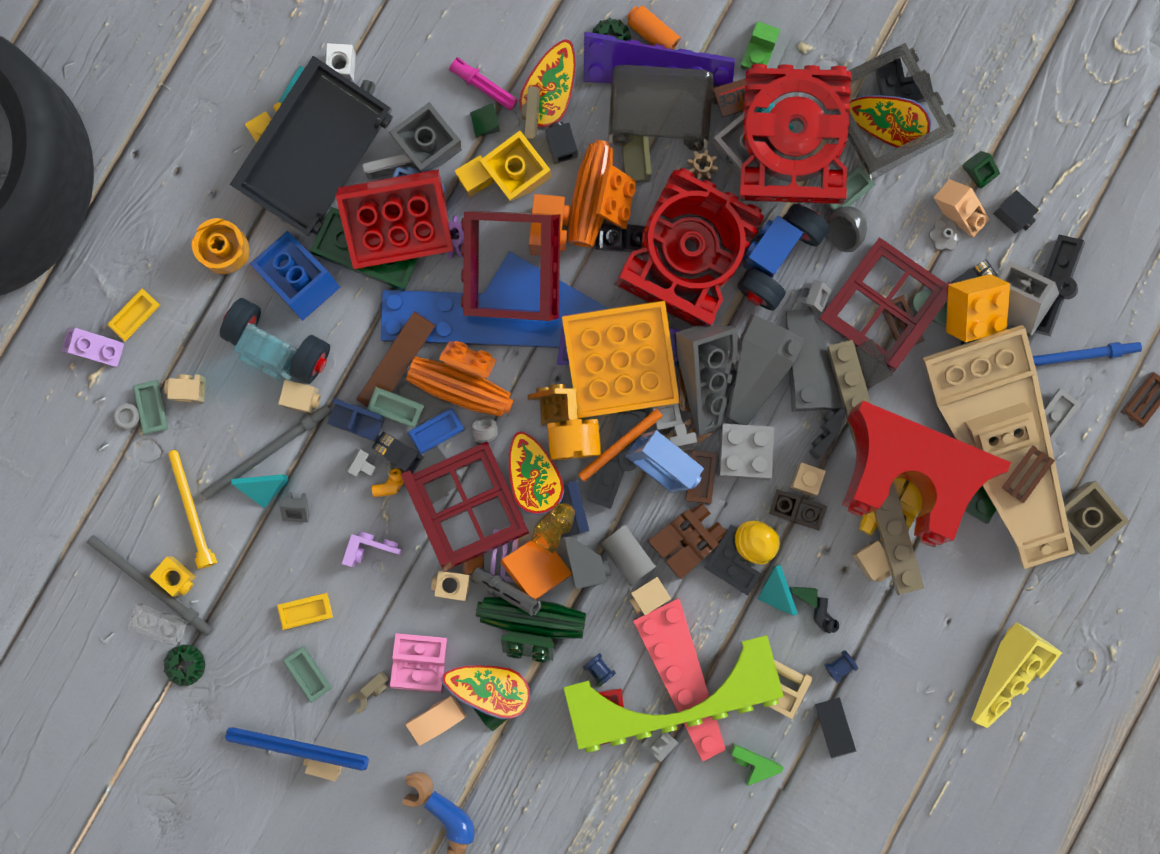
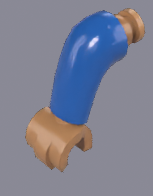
M423 772L408 774L405 777V782L408 787L416 788L419 795L409 793L403 799L402 804L409 807H417L424 803V808L438 818L445 826L446 837L449 839L450 845L447 848V854H466L465 849L468 844L474 841L475 835L474 825L468 814L436 791L432 793L433 782L427 774Z

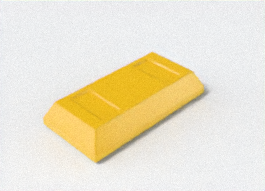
M141 288L112 318L107 326L126 342L157 310L160 304Z
M328 593L277 605L282 630L333 618Z

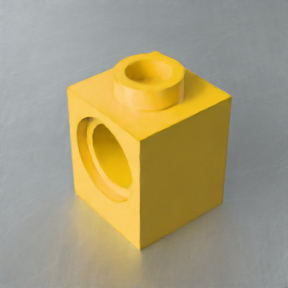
M481 155L455 170L456 177L469 198L495 183L480 163Z
M169 556L150 575L172 597L187 594L194 585L192 581L196 578L176 558ZM174 571L180 575V581L177 585H173L170 581V575Z

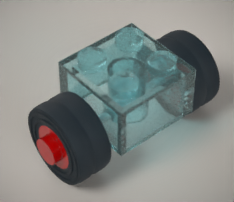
M239 298L235 301L223 318L219 335L223 340L235 345L234 351L240 354L239 360L255 369L262 366V372L278 381L282 377L289 380L293 376L304 383L310 384L324 370L330 351L329 343L314 335H309L297 350L292 345L256 327L261 316V308L258 305L244 298Z

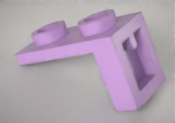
M68 327L61 352L117 367L124 343L78 328Z
M360 531L359 535L351 534L342 564L350 567H355L356 563L360 564L365 549L362 548L363 543L398 555H402L403 550L398 548L399 543L384 539L383 543L373 541L374 535Z

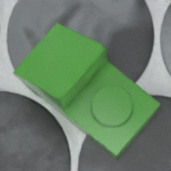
M757 21L740 68L747 70L751 69L752 64L768 65L781 29Z
M735 743L732 744L729 751L734 756L733 761L744 767H748L749 764L752 765L745 780L747 786L783 771L784 767L781 764Z

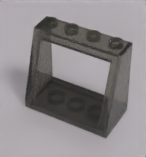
M906 43L848 70L852 72L851 85L901 57L936 119L939 128L876 159L849 111L848 139L872 180L952 137L954 134L953 128L956 127L952 116L949 113L945 115L941 106L944 103L937 91L932 92L929 86L931 79L925 69L921 71L916 62L919 61L918 55L913 48L909 49Z

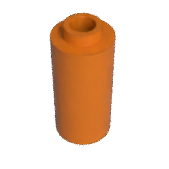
M644 5L639 8L635 6L627 15V19H629L627 25L651 46L658 44L664 45V48L675 49L681 40L677 33Z

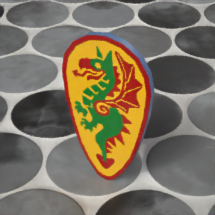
M565 39L558 42L544 54L521 90L519 104L522 112L523 104H527L528 87L541 88L538 126L547 127L561 121L568 110L576 73V54L573 43L570 40Z
M868 95L850 100V119L870 135L896 148L906 150L917 148L927 140L931 132V119L928 111L922 104L914 100L882 95Z
M517 432L512 439L509 451L510 483L514 499L519 508L526 513L534 515L547 514L556 509L562 501L564 495L563 480L555 464L541 444L527 433Z
M484 665L462 666L445 672L441 677L442 684L457 699L485 714L500 719H512L520 716L527 709L530 701V689L526 680L519 672L510 668Z

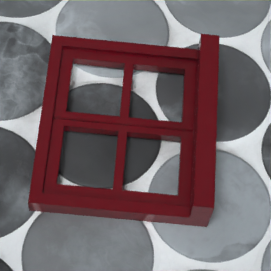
M879 237L819 320L848 341L853 340L855 346L894 373L948 300V285L952 283L948 281L946 284ZM881 256L905 272L887 298L863 283ZM909 275L933 291L914 318L890 302ZM856 290L880 306L861 332L838 317V314ZM884 309L907 325L889 352L865 336Z
M487 441L414 474L410 470L401 474L444 572L529 534ZM482 460L494 488L467 499L455 471ZM447 474H451L463 502L436 513L424 485ZM498 497L511 526L484 537L472 508ZM467 511L480 540L453 552L441 522Z

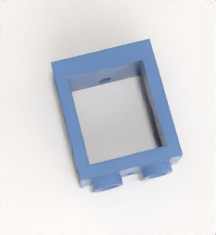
M657 430L642 434L636 438L624 455L671 493L694 489L701 480L700 474L704 470L700 464Z

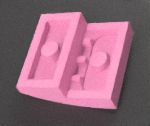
M396 633L390 688L442 693L443 684L441 677L445 669L447 638Z

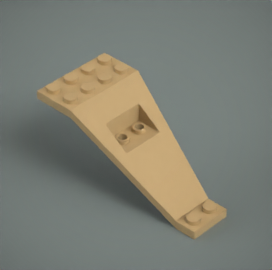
M1020 325L924 357L923 361L935 403L955 438L1011 462L1007 473L988 480L983 484V487L1016 543L1022 567L1027 569L1074 554L1075 551L1068 527L1055 461L1024 503L1002 489V486L1032 445L1039 451L1044 452L1048 457L1054 459L1038 376L1025 327ZM1016 429H1021V431L1018 434H1014V431ZM991 437H996L993 442H989ZM1035 454L1031 456L1009 486L1014 490L1038 456ZM1042 460L1018 492L1019 494H1024L1045 465V461Z

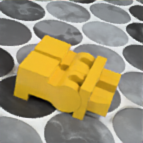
M895 478L894 484L907 529L909 530L916 515L921 510L922 497L918 488L912 482H906V479ZM874 511L867 515L863 514L858 528L859 531L872 536L877 527Z

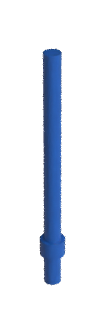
M1116 342L1109 343L1105 347L1033 356L1035 366L1107 356L1109 358L1122 357V354L1141 352L1142 345L1140 342L1127 344Z

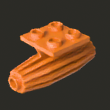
M595 140V143L589 144L576 178L569 211L568 242L579 247H593L604 219L621 229H626L631 215L630 208L636 191V180L613 166V149L609 147L610 144L603 140Z
M449 341L439 360L444 362L414 357L406 381L436 398L470 411L502 417L503 413L509 414L514 401L510 399L511 393L486 379L489 377L497 361L490 353L483 350H478L477 352L469 349L468 345L463 342L454 341L453 343Z

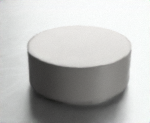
M128 403L118 406L114 412L115 423L124 429L136 428L140 424L137 407Z

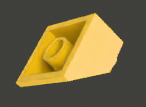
M518 131L479 160L509 201L532 193L551 178L550 168L521 131Z

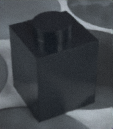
M555 122L549 125V128L545 129V136L553 163L557 164L578 158V150L570 123Z
M1015 190L993 214L1016 234L1021 229L1026 231L1036 221L1033 216L1039 210L1021 193Z

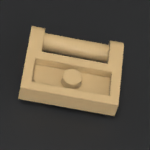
M774 660L777 673L799 684V686L794 691L781 684L784 697L778 699L779 704L768 707L793 719L813 677L806 673L802 675Z

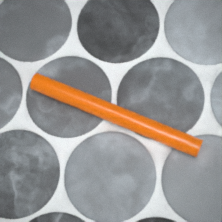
M656 408L578 473L580 478L584 482L662 418L661 412Z

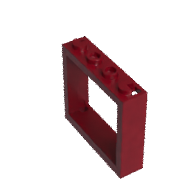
M492 211L464 212V217L461 221V228L464 232V243L461 246V255L464 258L461 272V281L463 283L461 307L463 308L464 316L551 321L559 318L561 214ZM479 220L541 223L540 311L478 307Z

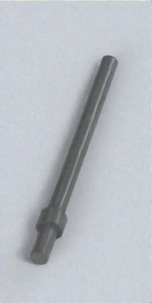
M325 404L311 415L308 413L300 419L301 422L203 490L201 494L204 499L209 500L232 483L231 479L240 478L304 431L312 430L317 426V422L332 412L330 407Z
M93 535L88 539L87 543L179 614L182 617L181 620L188 626L193 625L204 635H210L214 628L198 617V612L192 608L188 609Z

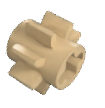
M707 149L701 154L694 151V160H687V165L692 166L689 171L698 180L706 177L710 181V172L715 173L718 170V167L713 165L717 157H710ZM701 162L705 163L704 170L699 169Z

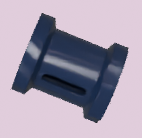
M843 650L841 652L842 655L832 663L824 664L825 669L837 684L841 682L840 679L847 673L859 669L846 650Z
M600 653L583 666L584 670H588L597 681L596 685L598 688L616 674L602 660Z

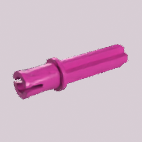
M456 57L452 62L449 71L466 81V85L470 86L472 84L508 110H512L518 100L480 74V69L473 68L459 57Z

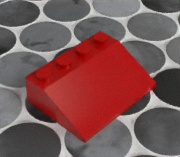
M439 169L338 188L336 200L353 269L454 251Z

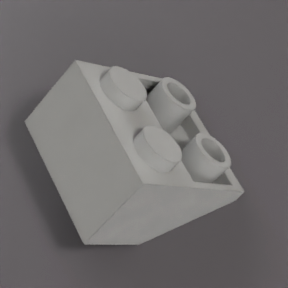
M1009 261L999 279L1010 283L1007 324L1013 327L1023 325L1026 333L1032 336L1059 295V291L1054 281Z

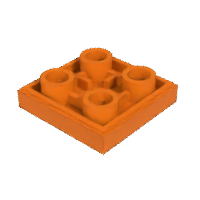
M542 533L503 558L500 562L519 589L536 600L572 575V572Z

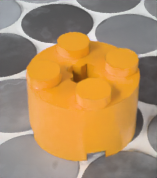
M213 218L203 222L197 228V232L192 239V250L196 259L215 274H230L236 272L247 263L249 259V243L244 233L236 225L224 219ZM224 243L223 249L218 250L220 248L219 244Z
M582 419L567 420V423H564L563 426L562 422L547 424L551 460L601 455L598 419L583 420V424Z

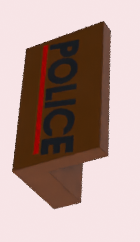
M746 78L713 88L711 97L714 105L718 104L722 118L744 111Z

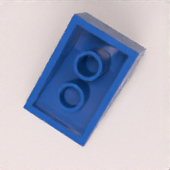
M288 231L250 263L256 272L302 321L341 288L331 274Z

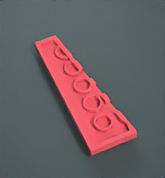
M679 598L651 611L647 615L633 620L677 711L689 709L708 698L709 693ZM712 716L702 718L703 723L687 727V723H684L702 761L726 750L717 720H713Z

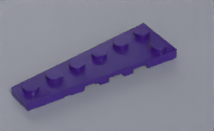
M584 32L583 82L725 85L733 82L734 58L702 52L696 53L686 49L664 48V45L655 44V46L640 44V41L630 40L629 42L618 40L614 36Z

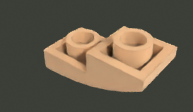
M450 695L432 705L429 710L410 719L405 725L420 746L448 730L467 715L454 695Z

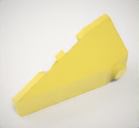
M1016 622L1007 630L1005 637L1000 642L971 720L988 728L1010 708L1011 699L1020 693L1024 695L1029 690L1027 685L1036 676L1041 679L1050 670L1062 652L1029 628Z

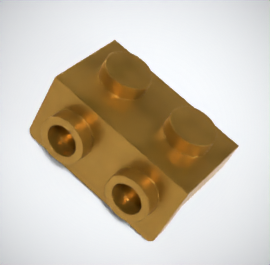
M553 384L550 387L536 388V393L528 394V400H540L541 425L556 422L564 423L567 420L577 419L576 389H565V384Z

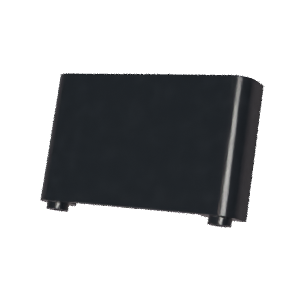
M312 56L229 185L306 236H310L312 233L317 235L323 225L321 220L336 199L338 188L345 185L380 129H386L392 121L393 116L390 115L392 109L315 56Z

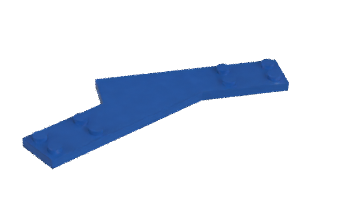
M509 251L485 293H478V307L540 311V269ZM560 280L559 318L551 321L464 316L463 308L461 307L463 293L383 290L380 340L383 342H394L415 311L435 324L425 343L448 344L449 341L453 343L454 341H459L466 345L559 348L563 314L571 315L609 308ZM674 361V367H676L678 362Z

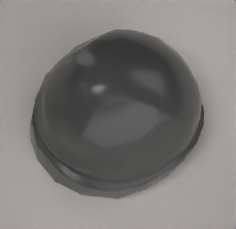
M849 206L839 207L832 211L827 221L830 227L827 233L829 241L839 251H855L865 240L867 234L866 216L859 209Z

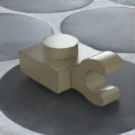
M382 671L360 691L349 696L347 699L348 703L354 699L361 701L360 708L355 711L357 714L366 709L369 696L373 694L376 698L387 688L385 683L389 680V677Z

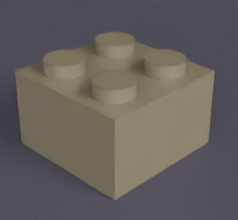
M1096 481L1084 483L1063 501L1073 547L1080 555L1091 554L1129 522Z

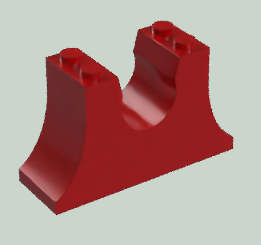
M863 400L850 410L847 418L855 435L857 451L854 473L842 505L848 507L847 511L854 515H867L881 507L889 495L891 483L895 478L906 479L918 488L922 497L921 511L915 521L914 536L921 538V543L936 547V545H943L944 543L954 541L965 509L974 494L988 480L1007 473L1011 462Z

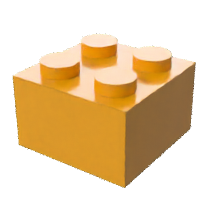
M988 274L949 284L946 333L964 342H969L1007 330L1010 283Z

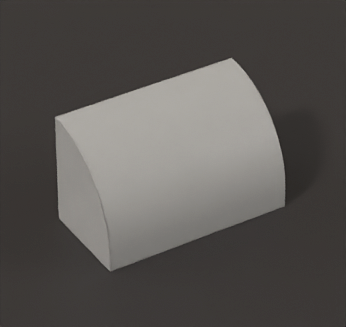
M626 525L600 543L630 585L656 567Z

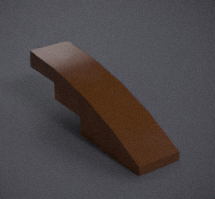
M414 311L356 400L368 407L376 387L392 393L434 329L435 324Z

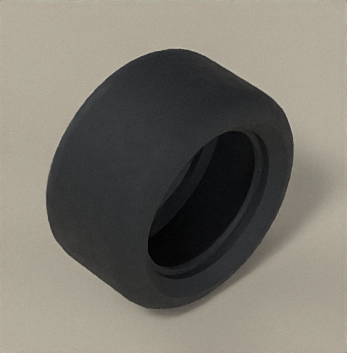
M0 36V104L6 113L11 129L12 157L7 177L0 189V296L34 281L63 256L82 227L90 205L94 184L92 149L87 131L74 104L63 89L18 47Z

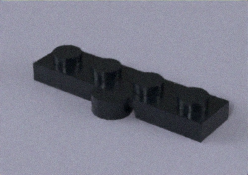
M1058 235L1043 277L1056 283L1059 295L1035 330V333L1051 337L1064 299L1069 300L1077 295L1078 285L1073 279V275L1085 245L1084 240Z
M639 410L619 412L605 451L640 423L646 413ZM633 442L597 471L587 501L611 509L624 472L633 471L637 467L624 456Z

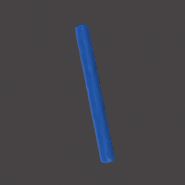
M234 727L228 728L225 736L228 742L360 771L366 770L369 758L364 755Z

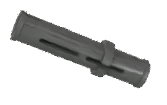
M481 567L476 568L472 573L471 581L487 589L488 593L492 596L497 595L531 616L536 615L540 610L541 602L506 583L503 577L499 575L494 576Z

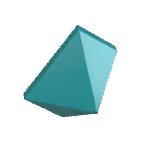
M281 474L231 479L233 486L265 509L288 482V476Z
M781 565L773 566L757 599L788 615H797L798 612Z

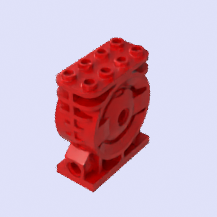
M752 64L751 69L746 70L743 136L750 158L741 165L740 201L844 203L847 197V168L839 160V157L844 150L849 127L852 72L847 71V67L832 66L831 70H820V66L806 65L804 69H794L793 65L783 64L778 65V69L767 68L765 64ZM800 92L815 97L824 105L826 110H832L835 115H824L817 103L809 98L799 96L781 100L772 108L770 113H758L757 110L759 108L767 109L774 100L782 95ZM793 121H799L803 125V130L800 133H793L788 125ZM753 138H768L771 145L779 153L789 157H801L810 154L821 144L822 140L838 141L837 144H825L818 153L809 158L789 160L775 154L766 142L754 141ZM753 162H755L758 167H749V166H750ZM833 164L838 170H831L829 167ZM765 173L778 180L790 182L788 186L767 185V187H764ZM821 174V188L799 186L796 183L812 179Z
M680 168V170H673L665 187L654 205L643 229L641 249L631 252L614 285L648 303L665 301L667 313L694 327L711 326L723 301L719 287L735 274L764 216L761 214L762 210L753 204H748L747 206L740 202L739 197L730 192L723 193L717 190V186L707 180L700 181L693 177L694 174L691 171ZM662 215V216H664V217L669 218V219L672 220V219H674V218H676V217H678V216H682V215H696V216H699V217H702V218L706 219V220L709 221V222L715 227V229L717 230V232H718V234H719V236H720V239H721V245H722V247L726 248V249L729 250L731 253H728V252H726V251H724V250H722V249L719 248V239H718V236H717L715 230L713 229V227H712L710 224H708L706 221H704V220H702V219H699V218H695V217H686V218L679 219V220H677L676 222H674V223L672 224L671 222H669V221H667V220L661 218L660 216ZM685 241H693L696 244V251H688L685 247ZM653 242L661 245L664 260L673 270L684 275H696L709 270L720 277L715 279L707 274L696 279H686L674 275L662 263L658 247H655ZM648 272L660 286L645 280ZM711 290L712 296L708 295L707 292ZM676 294L696 295L693 303H691L677 296Z

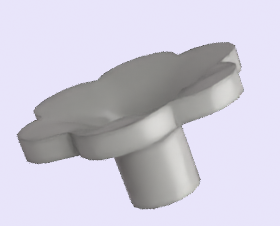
M938 221L934 225V230L929 233V238L934 242V247L937 250H953L962 236L953 221L946 223Z

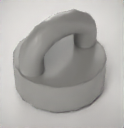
M480 418L473 422L471 427L472 435L477 443L482 444L486 441L490 443L497 438L498 430L495 420Z

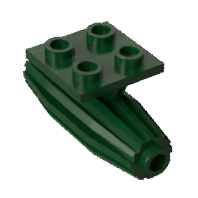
M484 597L483 602L478 601L476 608V617H480V623L509 632L507 636L502 635L501 638L503 653H507L508 657L521 659L522 656L532 657L533 661L541 663L554 660V643H552L551 639H583L586 613L558 603L540 601V610L536 615L531 616L501 597Z

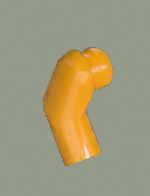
M394 468L390 471L391 475L386 483L372 485L373 497L397 494L404 484L401 477L403 471L399 468Z

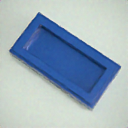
M450 408L412 429L408 434L418 452L422 455L465 431L454 409Z

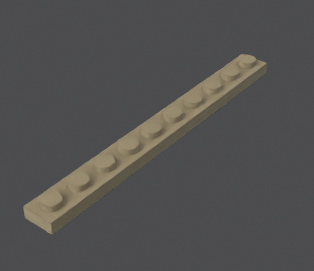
M853 340L827 347L841 401L846 411V418H848L850 410L864 400L871 403ZM848 421V425H849L850 432H851V435H852V439H853V442H854V446H855V449H856L855 435H854L853 429H852V427H851V425H850V423H849V421ZM893 480L888 497L881 507L874 511L896 593L901 595L924 589V584Z

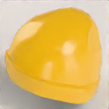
M743 522L735 534L737 551L749 562L766 564L778 553L780 547L779 535L771 526L763 522Z

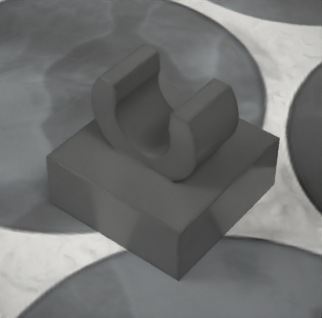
M289 492L286 498H281L279 507L282 521L308 523L310 513L305 493H302L301 499H293L292 492Z

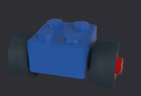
M792 204L783 218L777 215L773 222L768 220L757 237L760 239L759 243L754 240L744 256V259L747 260L744 268L747 271L738 282V289L754 305L774 311L786 294L784 288L773 279L774 275L798 240L811 246H819L829 232L830 227L828 223L816 211L800 204Z

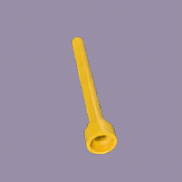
M171 450L168 453L169 460L198 551L195 553L197 558L194 559L197 569L217 564L215 553H212L211 549L207 548L179 453L176 450Z

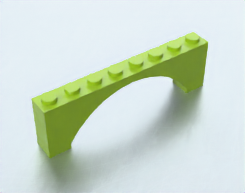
M765 635L740 642L742 649L737 662L723 684L701 703L676 713L652 715L625 709L599 694L591 687L590 681L563 687L579 750L585 748L586 753L600 750V744L610 742L611 746L626 743L625 738L636 735L637 740L651 737V731L661 729L662 733L677 730V724L685 722L687 727L703 723L702 718L712 716L713 720L728 717V711L736 709L738 714L754 710L753 705L763 703L764 707L779 704L778 699L783 698L784 695L768 636Z

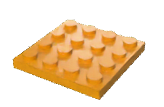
M665 301L562 316L573 389H576L578 418L680 403Z

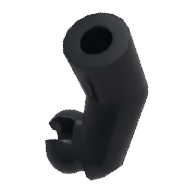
M817 597V608H814L813 616L814 622L822 631L828 634L837 632L840 627L839 622L836 619L834 620L827 612L829 598Z

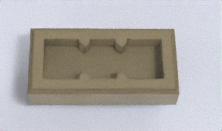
M528 87L527 104L522 106V119L526 120L524 136L528 139L537 137L540 87Z

